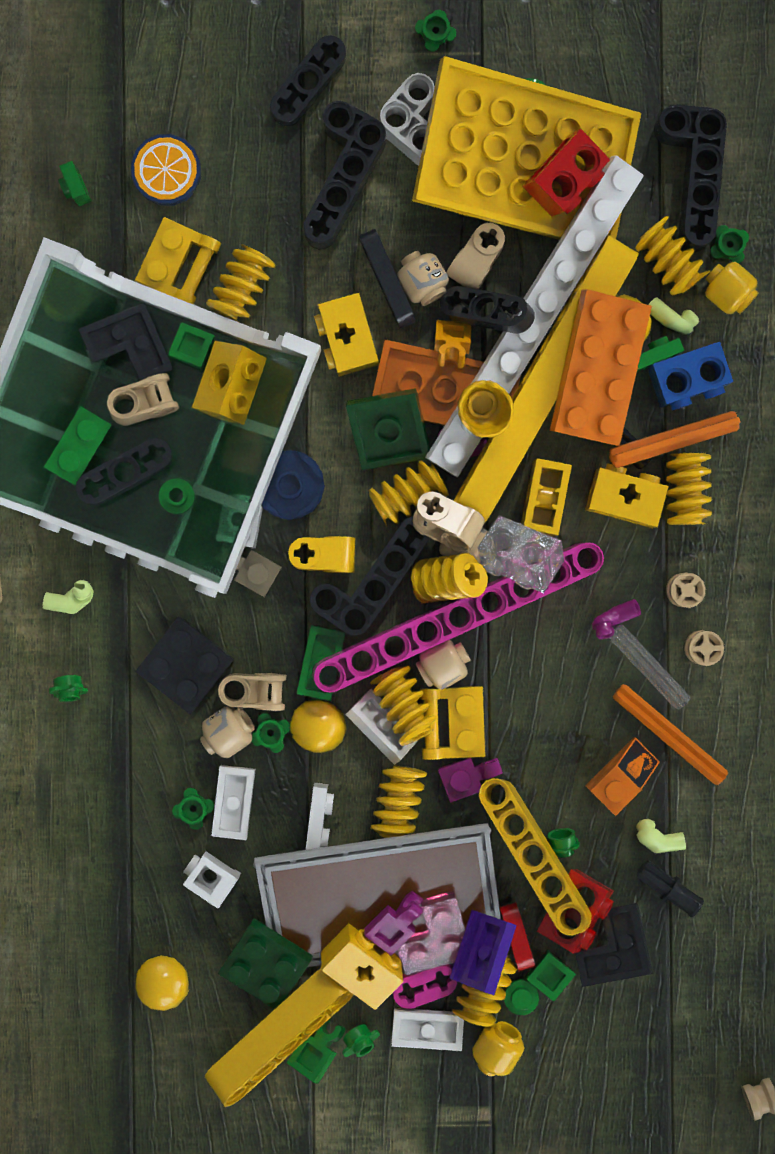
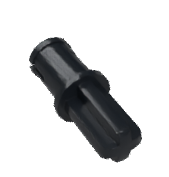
M646 861L639 868L637 877L661 894L660 898L663 901L669 900L690 917H694L699 912L704 903L703 898L682 885L680 878L677 876L671 877L650 861Z

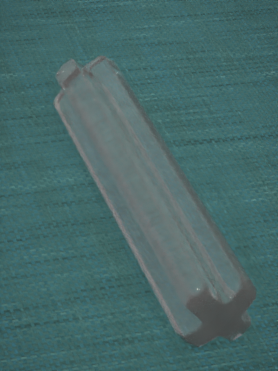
M624 625L615 627L614 635L609 639L675 709L683 708L691 699L688 693Z

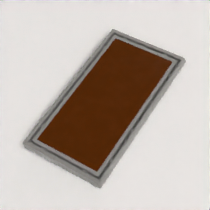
M488 823L255 857L253 865L257 873L266 926L312 954L313 958L308 967L321 965V951L348 923L357 930H364L387 905L396 911L404 897L413 891L423 898L419 906L424 911L412 922L415 927V933L395 954L461 945L472 910L501 920L490 841L491 828L488 826Z

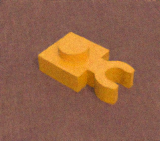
M437 320L434 351L439 352L438 365L444 366L445 360L454 359L458 362V368H463L465 356L470 352L471 325Z

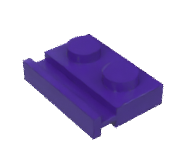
M472 910L449 979L495 995L517 925Z

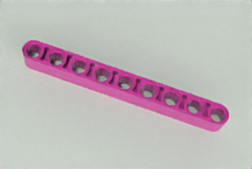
M578 543L487 584L485 591L478 597L451 600L320 660L313 668V681L324 692L331 693L343 689L596 573L604 562L603 551L594 543ZM582 549H587L592 555V562L587 568L581 567L577 560L578 554ZM551 563L557 564L561 571L560 578L554 583L548 581L545 574L546 568ZM521 577L525 578L529 583V591L524 597H518L513 589L515 581ZM488 592L494 593L498 600L496 608L490 612L485 611L481 604L482 597ZM460 606L466 612V620L460 626H453L449 620V614L453 608ZM429 621L434 626V635L427 641H421L417 636V628L422 622ZM398 636L402 640V650L397 655H388L384 649L386 640L389 637ZM359 651L368 652L371 658L369 666L364 670H356L352 666V657ZM325 666H334L338 670V679L333 684L326 685L320 682L319 673Z

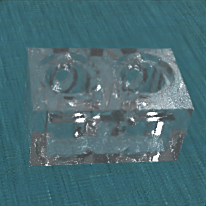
M500 515L477 547L481 564L488 573L494 576H505L514 580L516 584L524 589L532 588L542 593L545 592L565 561L561 540Z

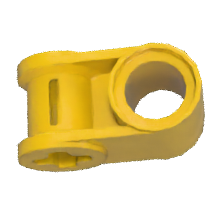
M303 537L293 541L289 547V561L299 570L355 573V537ZM304 544L308 545V551L314 552V557H309L306 564L300 563V557H294V551H300L301 545Z

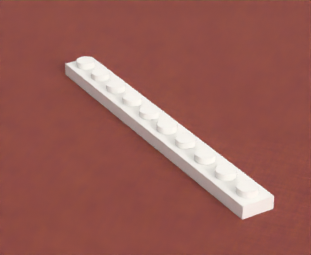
M617 155L610 157V161L603 169L605 175L591 188L523 298L535 312L533 324L528 330L519 334L503 331L472 383L480 380H491L503 387L508 394L511 392L644 176ZM520 310L519 314H514L511 319L513 320L514 316H520L522 311ZM458 405L425 457L455 477L459 476L482 439L475 436L462 424L458 415Z

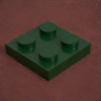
M416 388L347 401L346 409L362 470L426 459L425 457L430 451V445Z
M253 918L223 963L218 974L271 1008L276 1009L286 999L310 964L313 955Z

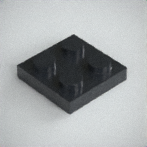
M178 616L135 672L191 715L235 659L184 618Z

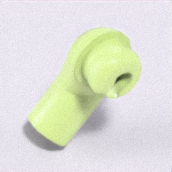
M658 297L649 303L652 306L651 316L665 327L683 335L693 332V327L699 323L698 316L691 310H684L680 316Z
M79 580L74 583V587L65 595L46 592L43 599V609L75 614L91 602L94 593L93 588L89 582Z
M644 819L638 822L636 826L638 831L636 834L640 843L652 852L665 853L686 849L683 832L663 835L658 829H655V822L653 820Z

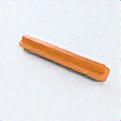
M729 411L611 448L609 450V459L615 468H620L737 431L740 418L737 417L736 412Z
M623 684L616 690L613 695V699L713 784L719 785L728 775V771L630 687Z

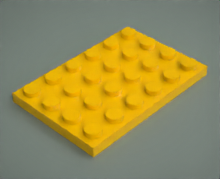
M444 56L440 59L412 201L560 240L591 188L586 187L579 196L582 198V201L569 214L562 212L551 217L522 186L568 135L579 129H582L609 159L611 156L617 155L631 165L641 113ZM576 155V165L580 170L584 171V161L580 156ZM553 180L552 189L557 196L561 197V185ZM621 213L615 221L614 225L612 226L611 230L607 234L615 239L617 237Z

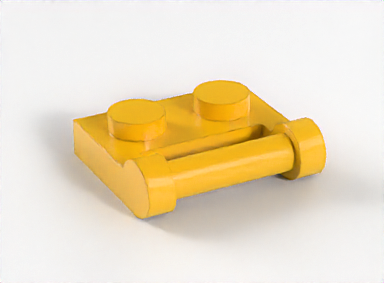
M164 217L135 281L194 305L197 298L194 294L213 253H218L221 243L212 237L198 233ZM195 244L201 248L182 289L173 287L192 245Z
M447 687L443 690L438 688L420 689L424 693L420 700L430 704V707L424 712V716L435 715L437 718L430 725V728L434 729V731L425 736V748H422V759L485 757L483 687ZM438 699H448L449 746L439 747Z

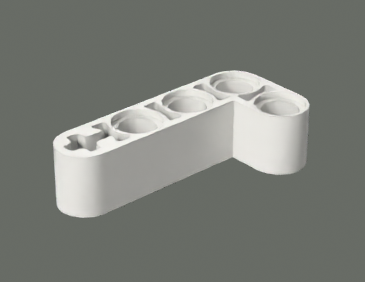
M422 73L409 76L384 104L380 113V122L385 127L386 139L418 166L422 150L417 149L413 145V141L416 138L425 137L428 122L423 117L431 108L435 88L431 78ZM421 88L428 96L423 100H415L409 95V92L412 89ZM396 114L403 117L405 123L399 127H392L387 123L386 119L390 115Z

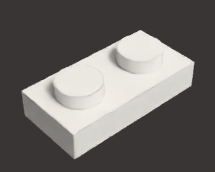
M370 689L345 715L395 765L417 741L405 746L400 745L399 740L405 733L395 734L392 728L398 721L387 720L386 715L391 708L382 709L379 704L382 699L376 697L373 690Z
M220 765L211 836L247 840L256 769Z
M314 783L306 850L328 847L330 829L323 828L325 815H332L334 794L328 793V784Z
M394 1008L392 1047L462 1051L464 1020L451 1011Z

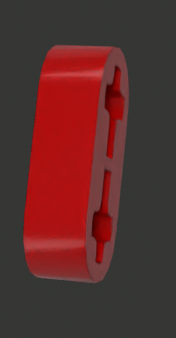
M517 903L499 907L503 921L517 925L511 941V948L518 971L535 967Z

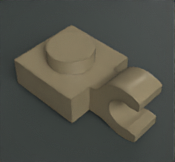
M224 547L218 560L227 565L232 550ZM251 550L247 558L241 556L236 568L239 572L234 581L265 598L282 567Z

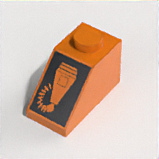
M633 737L585 786L616 816L642 790L660 762L636 737Z

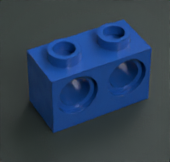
M720 342L654 363L647 368L660 408L670 405L672 411L691 405V398L704 394L705 400L726 393L724 386L733 382ZM702 364L710 365L714 369L715 378L712 382L706 381L701 377L700 367ZM674 375L681 380L682 390L680 393H674L668 389L666 384L668 376Z

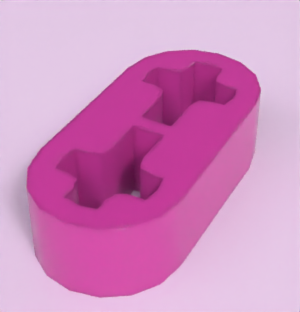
M441 961L403 974V983L393 992L395 1002L402 1008L411 1009L450 995L456 989L457 981L448 978L447 986L441 987L439 983L427 986V983L436 979V972L442 971L444 976L451 975L453 966ZM409 983L411 988L423 985L422 988L414 991V998L408 999L407 995L399 994L403 991V984Z

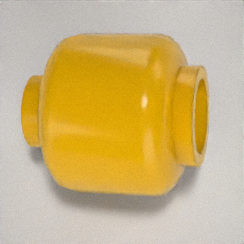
M730 262L725 267L718 264L705 279L709 283L705 292L706 297L726 314H733L735 311L741 314L759 294L755 290L758 284L757 279L737 262Z
M500 1021L491 1027L483 1029L472 1049L473 1057L478 1063L477 1066L481 1072L488 1076H505L513 1071L525 1049L521 1033L516 1027L510 1023Z

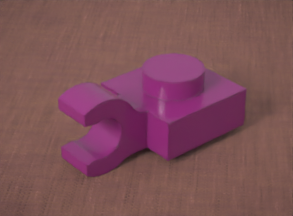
M464 758L438 768L450 803L478 793L482 785L481 780L503 774L498 758L488 760L474 766L472 758Z
M411 891L404 897L396 911L387 905L364 928V936L392 956L415 933V927L412 922L424 911L419 906L423 898Z

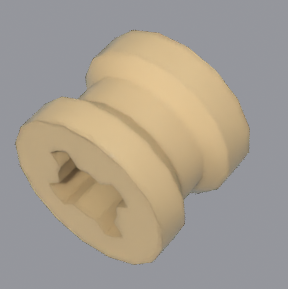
M693 573L676 574L669 579L666 585L667 598L678 607L691 608L697 606L705 596L706 588L703 580Z
M698 630L687 637L684 651L687 658L693 663L710 666L720 661L723 656L724 645L719 635L714 632Z
M770 1078L762 1079L759 1085L752 1086L746 1084L742 1086L747 1108L754 1121L761 1119L763 1114L769 1112L775 1115V1088Z

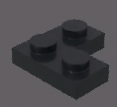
M145 303L77 330L91 364L125 351L138 382L156 374L167 373L173 369Z
M638 903L613 907L605 919H603L609 945L581 950L579 953H575L582 987L653 974Z

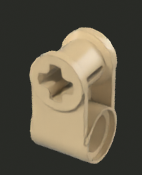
M494 223L480 225L451 263L446 272L447 275L464 287L479 289L490 273L492 265L502 252L505 242L503 230ZM490 234L495 236L494 244L496 247L493 245H489L487 249L482 247L483 239L481 236L484 238H488Z
M167 373L156 374L139 382L113 390L107 400L108 410L112 419L117 424L127 426L177 411L179 409L178 402L173 401L167 383L170 380ZM156 390L159 391L162 401L158 400ZM120 400H131L134 403L132 411L127 414H120L115 411V406Z
M437 492L423 494L418 499L417 510L413 516V526L416 531L458 553H468L471 550L485 523L484 517L475 509L463 506Z
M229 674L219 685V698L230 707L271 711L285 710V704L282 703L283 681L286 680V674ZM235 680L242 683L245 689L244 695L239 699L229 698L225 693V686L228 682ZM269 684L272 685L271 699H268Z

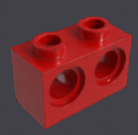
M579 129L568 135L522 187L551 217L562 212L569 214L582 201V198L579 196L586 187L592 188L603 178L605 173L602 169L610 159L582 129ZM576 155L583 159L585 164L584 171L577 167L575 162ZM553 180L561 185V197L557 196L552 189Z
M571 869L568 875L579 893L583 888L588 887L595 894V901L589 907L592 915L589 928L582 933L576 934L574 938H569L556 928L549 914L546 913L537 932L573 954L579 953L582 948L587 950L597 934L593 930L599 917L605 919L614 903L610 899L614 892L612 889L578 869ZM561 886V888H560L558 894L556 895V897L561 893V891H562V886ZM569 908L565 913V920L571 918L579 927L581 923L580 913L574 908Z

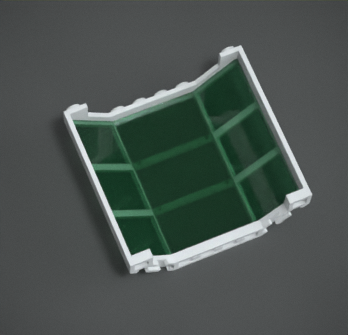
M44 237L0 348V505L41 519L39 526L59 533L61 527L74 532L72 539L90 546H92L94 540L106 545L104 551L124 559L126 553L139 558L137 564L145 568L157 571L158 567L161 566L189 578V581L197 583L195 590L215 598L217 592L226 594L318 361L321 346L288 332H285L284 336L279 335L276 341L268 340L269 333L254 329L124 278L114 272H110L109 276L106 277L104 276L105 270L95 266L96 263L86 259L78 250ZM145 303L167 356L179 326L183 322L215 336L214 341L243 345L266 357L267 360L245 424L241 425L218 420L192 408L211 350L203 370L169 358L173 369L167 372L170 378L167 383L173 401L178 402L179 409L177 411L132 425L123 426L117 424L112 419L108 410V396L117 388L138 382L125 351L91 364L77 330ZM156 390L158 400L162 401L159 391ZM127 399L120 400L115 406V411L120 414H127L132 411L134 403ZM80 406L112 424L83 474L152 438H159L167 442L173 453L172 464L167 470L99 506L85 504L76 493V485L70 484L43 468ZM156 447L150 449L151 456L142 461L139 454L133 458L140 465L143 474L148 471L144 464L151 460L160 464L163 462L162 455L166 451H158ZM121 463L115 469V477L118 481L127 482L134 477L135 469L130 463ZM107 471L102 474L106 481L100 484H95L93 481L87 483L88 490L84 492L85 495L91 494L94 498L100 495L98 489L106 484L110 486V490L116 488L109 479ZM170 479H183L194 490V503L185 513L171 514L160 504V488ZM174 490L170 494V500L173 502H179L183 498V492L180 490Z

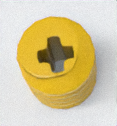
M666 216L640 237L635 249L638 252L649 249L644 257V261L648 263L657 260L652 271L655 274L666 271L661 283L665 285L675 282L670 291V294L674 296L689 290L711 271L698 272L703 264V260L699 259L690 262V258L695 250L693 248L681 250L686 239L685 237L672 239L677 227L672 226L665 229L663 226L669 218Z
M243 244L241 246L245 250L234 249L232 252L233 257L238 263L231 261L226 263V268L232 275L221 274L219 277L225 288H213V293L219 300L208 299L206 305L214 312L237 322L238 317H250V314L244 309L245 304L253 306L257 304L250 296V293L263 292V289L256 283L257 280L269 281L270 279L263 271V268L276 267V264L270 258Z
M706 453L670 454L676 457V459L667 462L666 467L676 471V473L667 476L666 481L677 485V487L668 490L667 496L675 498L677 501L668 504L667 510L675 512L677 515L667 519V523L670 525L706 524L702 522V519L711 516L712 511L702 508V505L711 502L712 497L703 495L702 491L712 487V483L701 480V477L710 474L711 469L701 466V463L711 459V455Z
M422 460L417 463L418 474L410 467L406 468L407 480L402 479L398 474L394 475V487H391L385 481L381 482L382 494H379L373 488L368 490L369 496L386 527L387 518L396 525L400 523L398 515L400 511L408 518L411 517L410 506L413 504L416 507L418 499L427 492L439 491L443 496H449L447 488L432 462L429 467Z
M461 553L419 560L412 569L411 580L416 598L421 603L478 597L487 587L488 575L486 569L477 562L473 555Z
M410 666L391 669L370 682V684H378L373 690L376 697L385 696L379 703L381 708H392L386 715L387 720L398 721L392 728L395 734L405 733L399 740L401 746L411 744L434 731V729L430 728V725L437 719L435 715L424 716L423 713L430 707L429 703H417V700L424 694L422 690L411 691V688L417 683V679L405 680L404 676L411 670Z
M395 765L392 769L382 770V774L391 780L388 783L379 784V787L388 792L387 796L376 798V801L384 805L385 808L384 810L373 812V815L381 819L382 823L371 825L370 829L379 833L384 838L403 836L415 832L416 826L408 820L418 818L419 813L410 806L421 804L422 799L413 792L424 790V784L416 778L426 777L427 772L400 765Z
M508 955L506 957L495 995L462 984L461 987L469 995L468 997L457 996V1002L464 1008L463 1010L452 1009V1012L469 1023L485 1027L493 1026L496 1020L491 1013L500 1012L501 1005L497 1000H503L506 997V992L502 987H509L512 983L511 978L507 974H514L517 971V966L511 961Z

